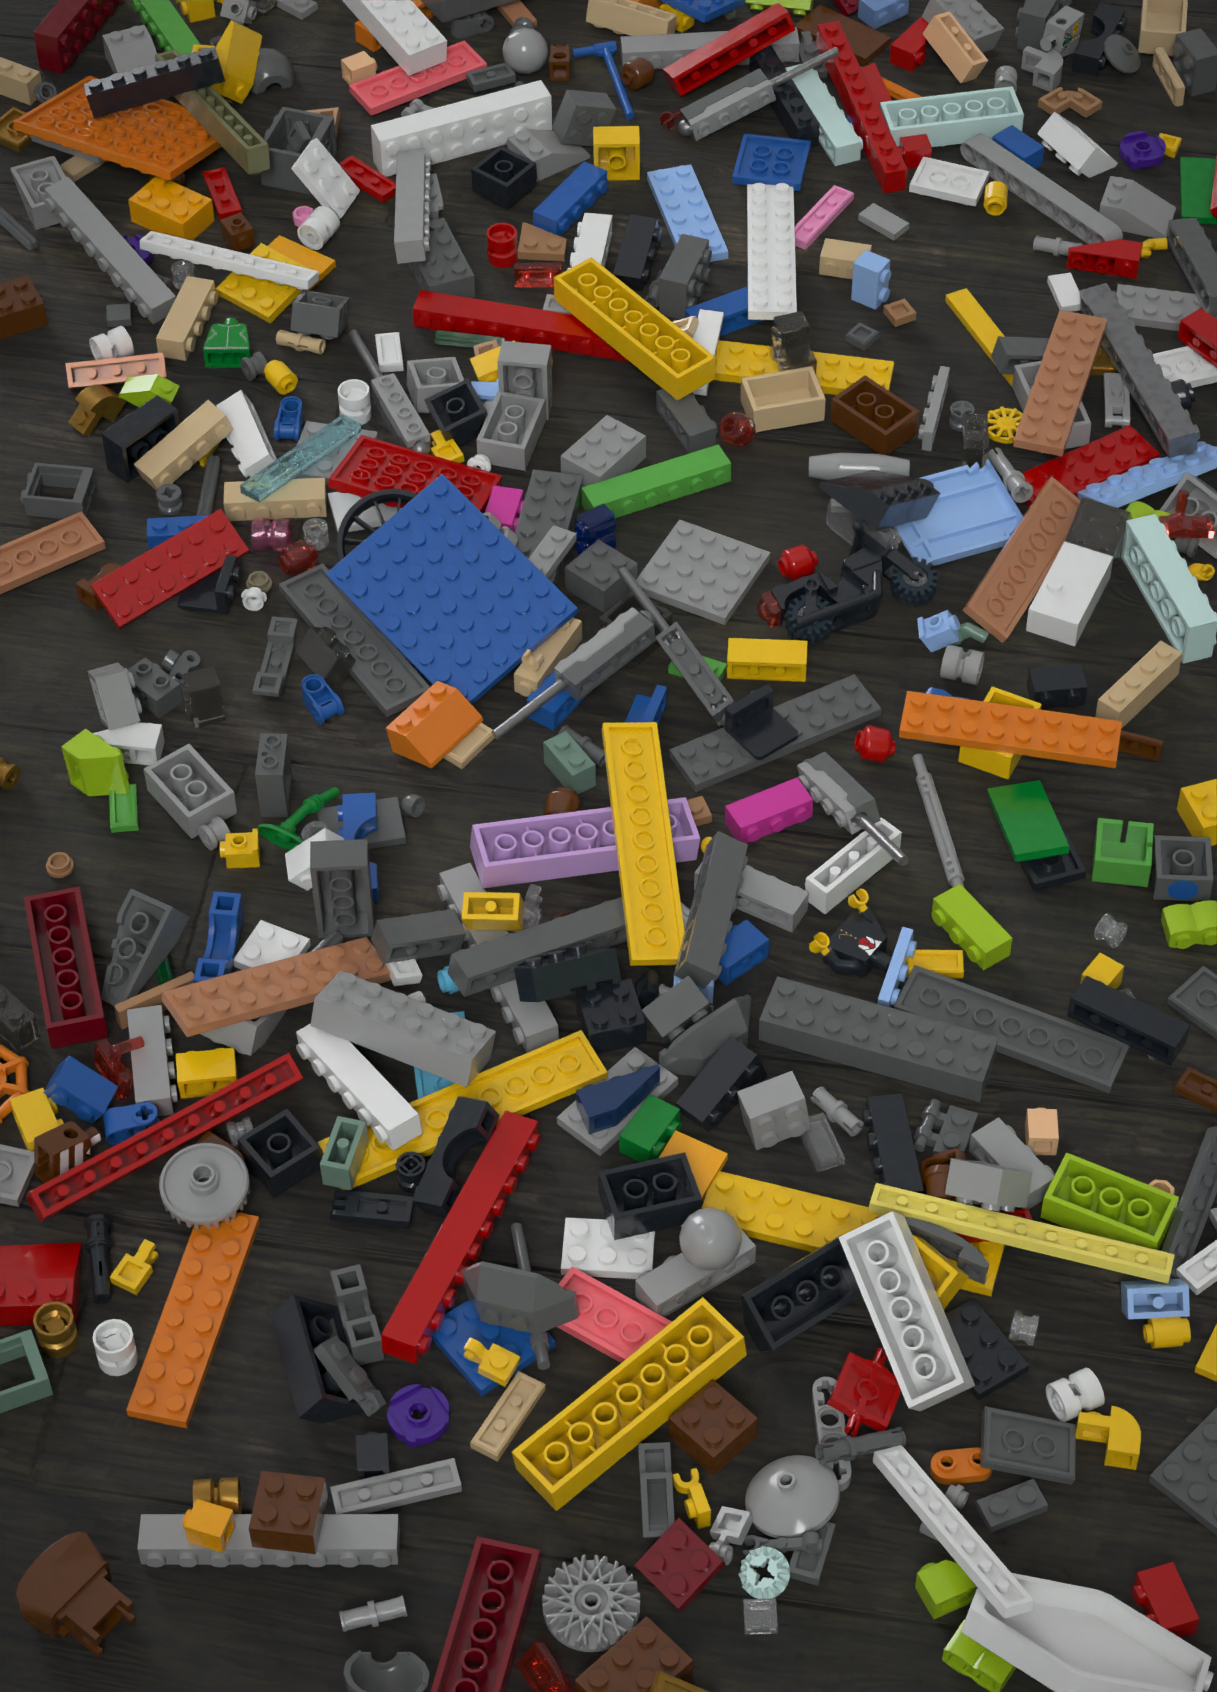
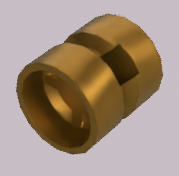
M52 1301L38 1308L34 1314L33 1323L41 1351L51 1358H63L74 1352L79 1342L74 1316L70 1307L62 1302Z
M239 1477L221 1478L219 1483L216 1484L212 1479L194 1480L193 1506L196 1500L199 1499L232 1509L234 1514H241L242 1503Z

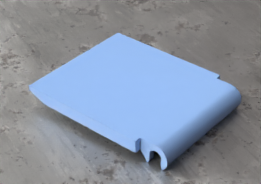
M989 459L986 460L985 466L979 469L980 466L976 462L971 468L965 465L920 477L933 483L934 488L941 494L927 518L894 526L912 559L913 557H918V562H921L923 558L926 559V565L931 562L935 566L1004 547L1023 518V515Z

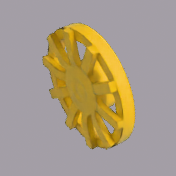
M1004 406L1000 407V409L990 410L984 418L983 430L990 439L996 442L1014 443L1015 436L1013 434L1017 432V427L1020 424L1018 421L1021 420L1023 413L1017 411L1016 408L1010 409L1004 408ZM987 423H992L996 425L988 427ZM996 429L997 434H994L992 430Z

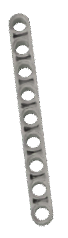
M978 134L961 144L960 151L966 161L978 169L989 171L991 178L1006 184L1011 192L1087 244L1123 239L1122 231L1118 225L986 135Z

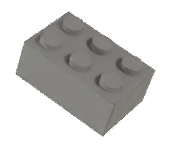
M929 0L922 15L928 23H930L935 15L950 11L982 53L995 48L1004 27L976 0Z
M502 341L498 357L499 391L545 399L546 420H549L553 402L551 345Z
M498 391L476 440L477 454L486 455L490 459L491 465L525 471L546 422L545 399Z
M606 415L561 455V473L583 475V487L629 473L646 458V435Z
M190 744L144 768L147 790L191 839L199 835L198 827L202 824L208 825L211 823L212 818L218 816L224 821L237 813L234 791Z

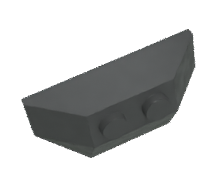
M746 994L734 998L688 1028L672 1042L670 1047H666L659 1052V1064L672 1074L698 1076L730 1036L748 1047L751 997Z
M483 1261L470 1267H465L461 1272L466 1295L481 1322L512 1328L517 1331L539 1334L578 1319L580 1315L576 1292L570 1289L565 1290L558 1283L538 1273Z

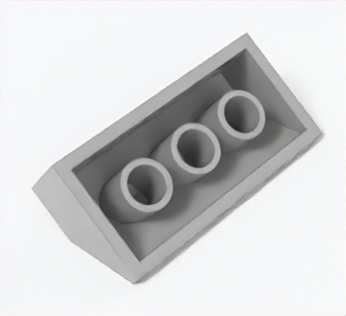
M1186 472L1160 511L1168 512L1178 519L1177 530L1184 529L1189 534H1200L1198 545L1217 559V491L1198 477Z

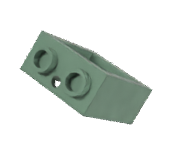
M31 1329L0 1340V1364L26 1356L34 1380L0 1392V1413L53 1395L50 1381Z

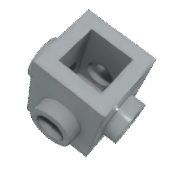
M224 0L220 16L229 18L241 25H244V23L252 24V20L255 19L257 14V2L251 0Z

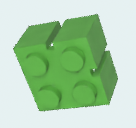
M1098 818L1094 841L1092 881L1148 887L1152 863L1154 824L1128 821L1125 843H1121L1123 820Z

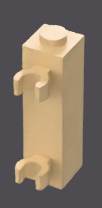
M574 617L571 618L533 653L527 649L521 658V665L514 673L515 692L528 697L542 685L548 675L554 672V667L557 666L559 661L567 658L582 640L581 620Z

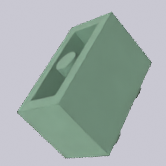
M567 731L543 742L544 764L565 788L574 790L578 795L596 786L595 763Z
M337 1116L320 1163L324 1185L352 1190L369 1143L366 1121Z

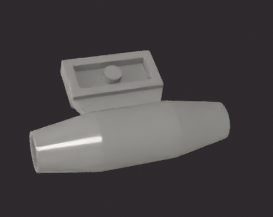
M833 453L809 457L808 477L828 481L871 470L909 476L910 460L882 454ZM833 499V510L849 511Z

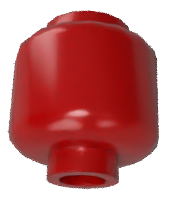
M805 545L785 549L781 557L778 558L781 575L787 577L790 581L812 575L815 571V566L818 565L816 553L810 551Z
M871 725L858 731L854 743V750L858 751L861 759L876 763H883L888 756H893L896 747V741L892 740L891 732L888 729Z

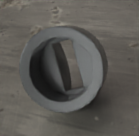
M416 794L407 795L402 800V809L412 817H419L424 811L425 799Z

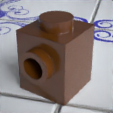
M242 212L220 220L222 238L231 250L241 252L255 247L253 227Z

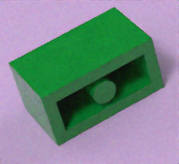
M650 1094L619 1135V1152L638 1162L659 1158L675 1130L678 1132L681 1130L680 1109Z

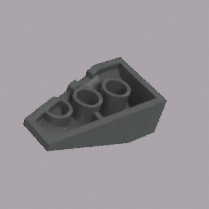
M130 888L118 912L116 923L119 924L116 939L112 940L111 948L114 952L111 964L107 966L101 1000L114 1006L136 996L176 945L190 917L165 903Z

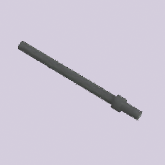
M514 1223L510 1228L518 1268L532 1272L522 1224ZM546 1332L539 1334L531 1333L529 1340L531 1349L536 1354L538 1368L546 1370L550 1367L547 1351L550 1346L548 1335Z

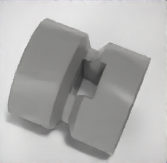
M948 644L941 665L940 677L950 680H956L959 677L963 683L977 685L982 673L985 653L971 649L968 652H964L962 647Z

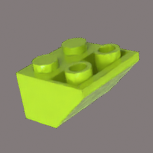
M84 729L61 746L71 784L87 796L109 795L110 791H115V794H127L130 791L129 775L125 770L123 753L117 747L107 744L100 735H94L87 729Z

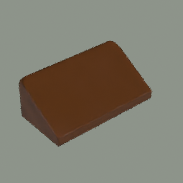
M1121 730L1118 751L1160 761L1164 749V741Z

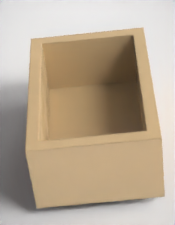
M1188 0L1142 1L1139 53L1154 54L1155 48L1163 47L1168 56H1173L1176 34L1186 32Z
M812 366L741 378L740 400L746 415L750 417L748 421L751 419L753 425H755V427H751L753 433L824 421L825 396Z

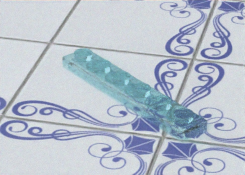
M341 415L240 485L241 494L261 502L360 433L361 424Z

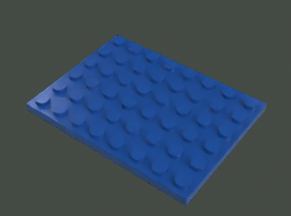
M443 474L326 573L327 578L431 685L439 681L457 688L471 705L522 662L521 658L527 649L533 653L579 612L578 608Z

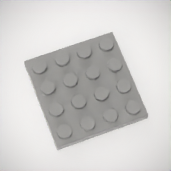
M679 519L636 581L650 598L726 625L769 562L771 552Z

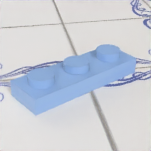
M902 927L878 997L879 1005L891 1008L892 1005H895L901 993L898 986L900 981L905 982L909 965H906L908 957H914L917 942L913 941V929Z

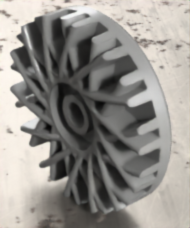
M215 1143L194 1144L178 1151L164 1166L159 1181L160 1195L166 1212L169 1211L173 1219L176 1218L179 1224L181 1221H184L189 1228L194 1224L196 1230H199V1225H206V1228L210 1229L213 1224L215 1228H218L219 1222L224 1219L226 1223H229V1217L235 1219L236 1211L238 1209L243 1210V1204H247V1194H250L249 1174L242 1158L230 1148Z
M582 1555L581 1561L575 1557L573 1558V1564L568 1566L566 1562H563L562 1569L557 1567L555 1576L553 1578L549 1576L548 1584H545V1593L542 1595L545 1623L552 1635L569 1648L583 1652L608 1650L632 1630L638 1622L640 1615V1592L638 1593L637 1582L634 1581L632 1574L628 1576L624 1565L619 1567L617 1561H615L614 1565L610 1564L606 1556H603L599 1561L598 1555L594 1556V1560H586V1555Z

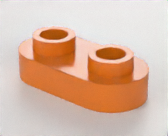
M978 1447L940 1451L932 1457L930 1464L932 1478L943 1485L981 1482L988 1479L993 1470L982 1468L980 1464L973 1462L974 1459L980 1460L981 1448ZM943 1462H948V1463H950L952 1466H950V1467H945V1466L942 1465V1463H943Z

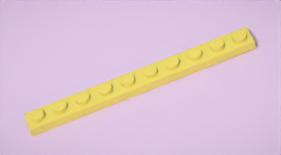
M879 1183L875 1185L868 1212L886 1215L893 1211L904 1217L930 1222L951 1232L1166 1284L1169 1283L1175 1254Z

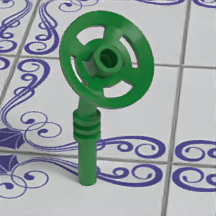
M332 787L320 795L314 794L305 799L302 806L285 822H282L280 826L260 824L257 830L270 842L290 851L304 842L295 834L297 830L295 826L308 814L319 811L324 807V804L338 797L340 791L337 787Z

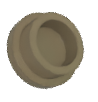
M255 571L249 575L246 587L247 589L257 587L262 592L267 593L272 588V580L267 573Z

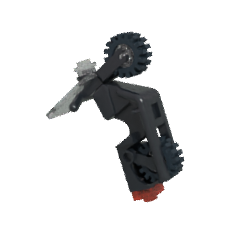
M831 498L828 503L826 523L830 529L852 545L847 558L844 559L842 564L841 582L839 585H836L819 571V574L815 573L804 576L793 582L776 586L771 591L762 593L757 610L760 618L767 622L769 628L778 625L782 626L784 614L787 612L785 628L788 629V635H792L791 639L810 641V645H814L815 640L821 643L823 642V637L827 639L830 633L872 619L877 615L882 596V575L890 581V591H893L892 596L894 598L898 597L899 603L906 601L905 606L910 607V604L914 603V607H919L920 602L922 605H925L928 600L931 601L933 599L938 583V572L936 569L933 570L931 562L926 565V559L922 558L921 562H918V557H913V561H910L909 557L906 558L896 550L898 543H900V535L896 528L890 527L874 531L835 499Z

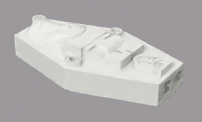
M1012 1573V1575L1034 1599L1033 1611L1004 1619L977 1587L961 1631L1054 1692H1202V1690L1207 1692L1214 1674L1208 1671L1212 1657L1112 1595L1096 1589Z

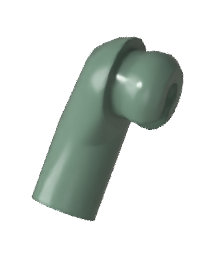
M970 622L960 624L961 628L958 630L959 641L953 644L960 645L963 640L970 637L983 644L989 632Z

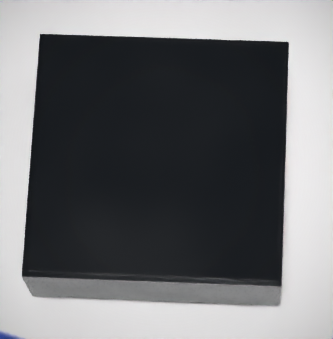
M649 969L635 983V992L641 1009L648 1006L659 995V972Z

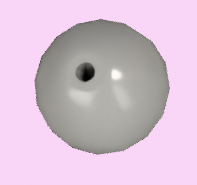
M532 28L514 30L506 37L502 48L504 61L518 74L537 72L546 63L548 57L546 40L539 32Z
M705 1208L699 1209L688 1216L682 1224L679 1241L681 1252L689 1263L696 1268L711 1271L722 1269L733 1262L739 1254L742 1237L740 1227L733 1216L724 1210Z

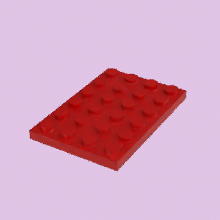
M361 435L329 477L328 487L336 489L340 493L360 496V498L385 489H401L419 494L443 474L483 513L493 487L501 485L502 475ZM398 502L383 503L388 507H398ZM401 503L400 508H403L406 504Z

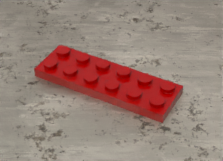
M1129 425L1063 454V456L1023 472L1025 482L1030 483L1033 487L1031 498L1024 503L1030 507L1046 481L1051 477L1078 498L1077 492L1086 489L1087 485L1104 482L1109 476L1121 475L1128 472L1132 467L1149 464L1150 460L1160 458V453Z
M219 509L94 582L90 588L120 630L221 570L226 555L236 556L238 560L248 554L249 549L224 512Z

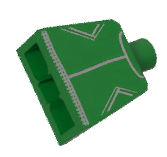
M227 318L224 324H213L203 347L206 368H241L240 359L251 357L245 324H239L235 318Z

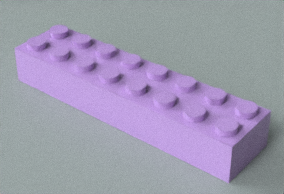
M686 797L668 799L675 863L696 860L700 836ZM611 807L472 825L470 848L482 889L619 870Z

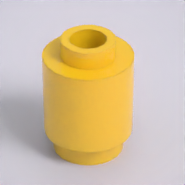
M993 181L985 187L984 208L990 215H1000L1007 207L1008 187L1003 182Z
M272 360L264 368L266 380L278 393L288 394L295 389L298 378L285 363Z
M1180 1316L1149 1318L1148 1324L1143 1325L1145 1343H1150L1152 1349L1183 1346V1343L1190 1342L1191 1339L1189 1321L1186 1317L1180 1318Z

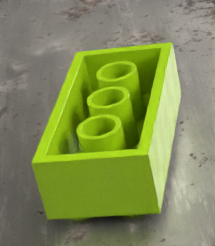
M1066 1152L1044 1196L1041 1218L1071 1230L1160 1250L1176 1213L1179 1197Z

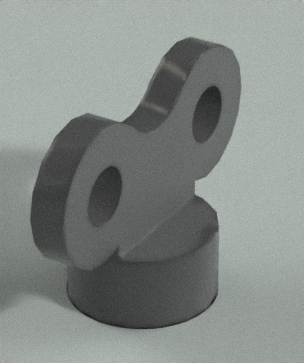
M170 649L161 667L169 671V676L171 677L180 676L182 679L179 682L183 687L189 679L188 671L199 666L200 656L192 650L183 652L181 656ZM187 658H192L194 661L190 662Z

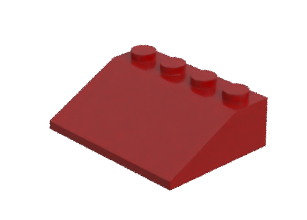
M82 1243L0 1246V1326L34 1325L33 1318L38 1308L52 1301L67 1304L72 1310L75 1323H77Z

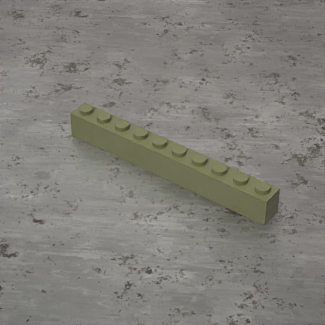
M176 50L155 54L156 62L160 60L166 61L177 58L180 54ZM212 86L174 96L248 174H259L270 169L268 143Z

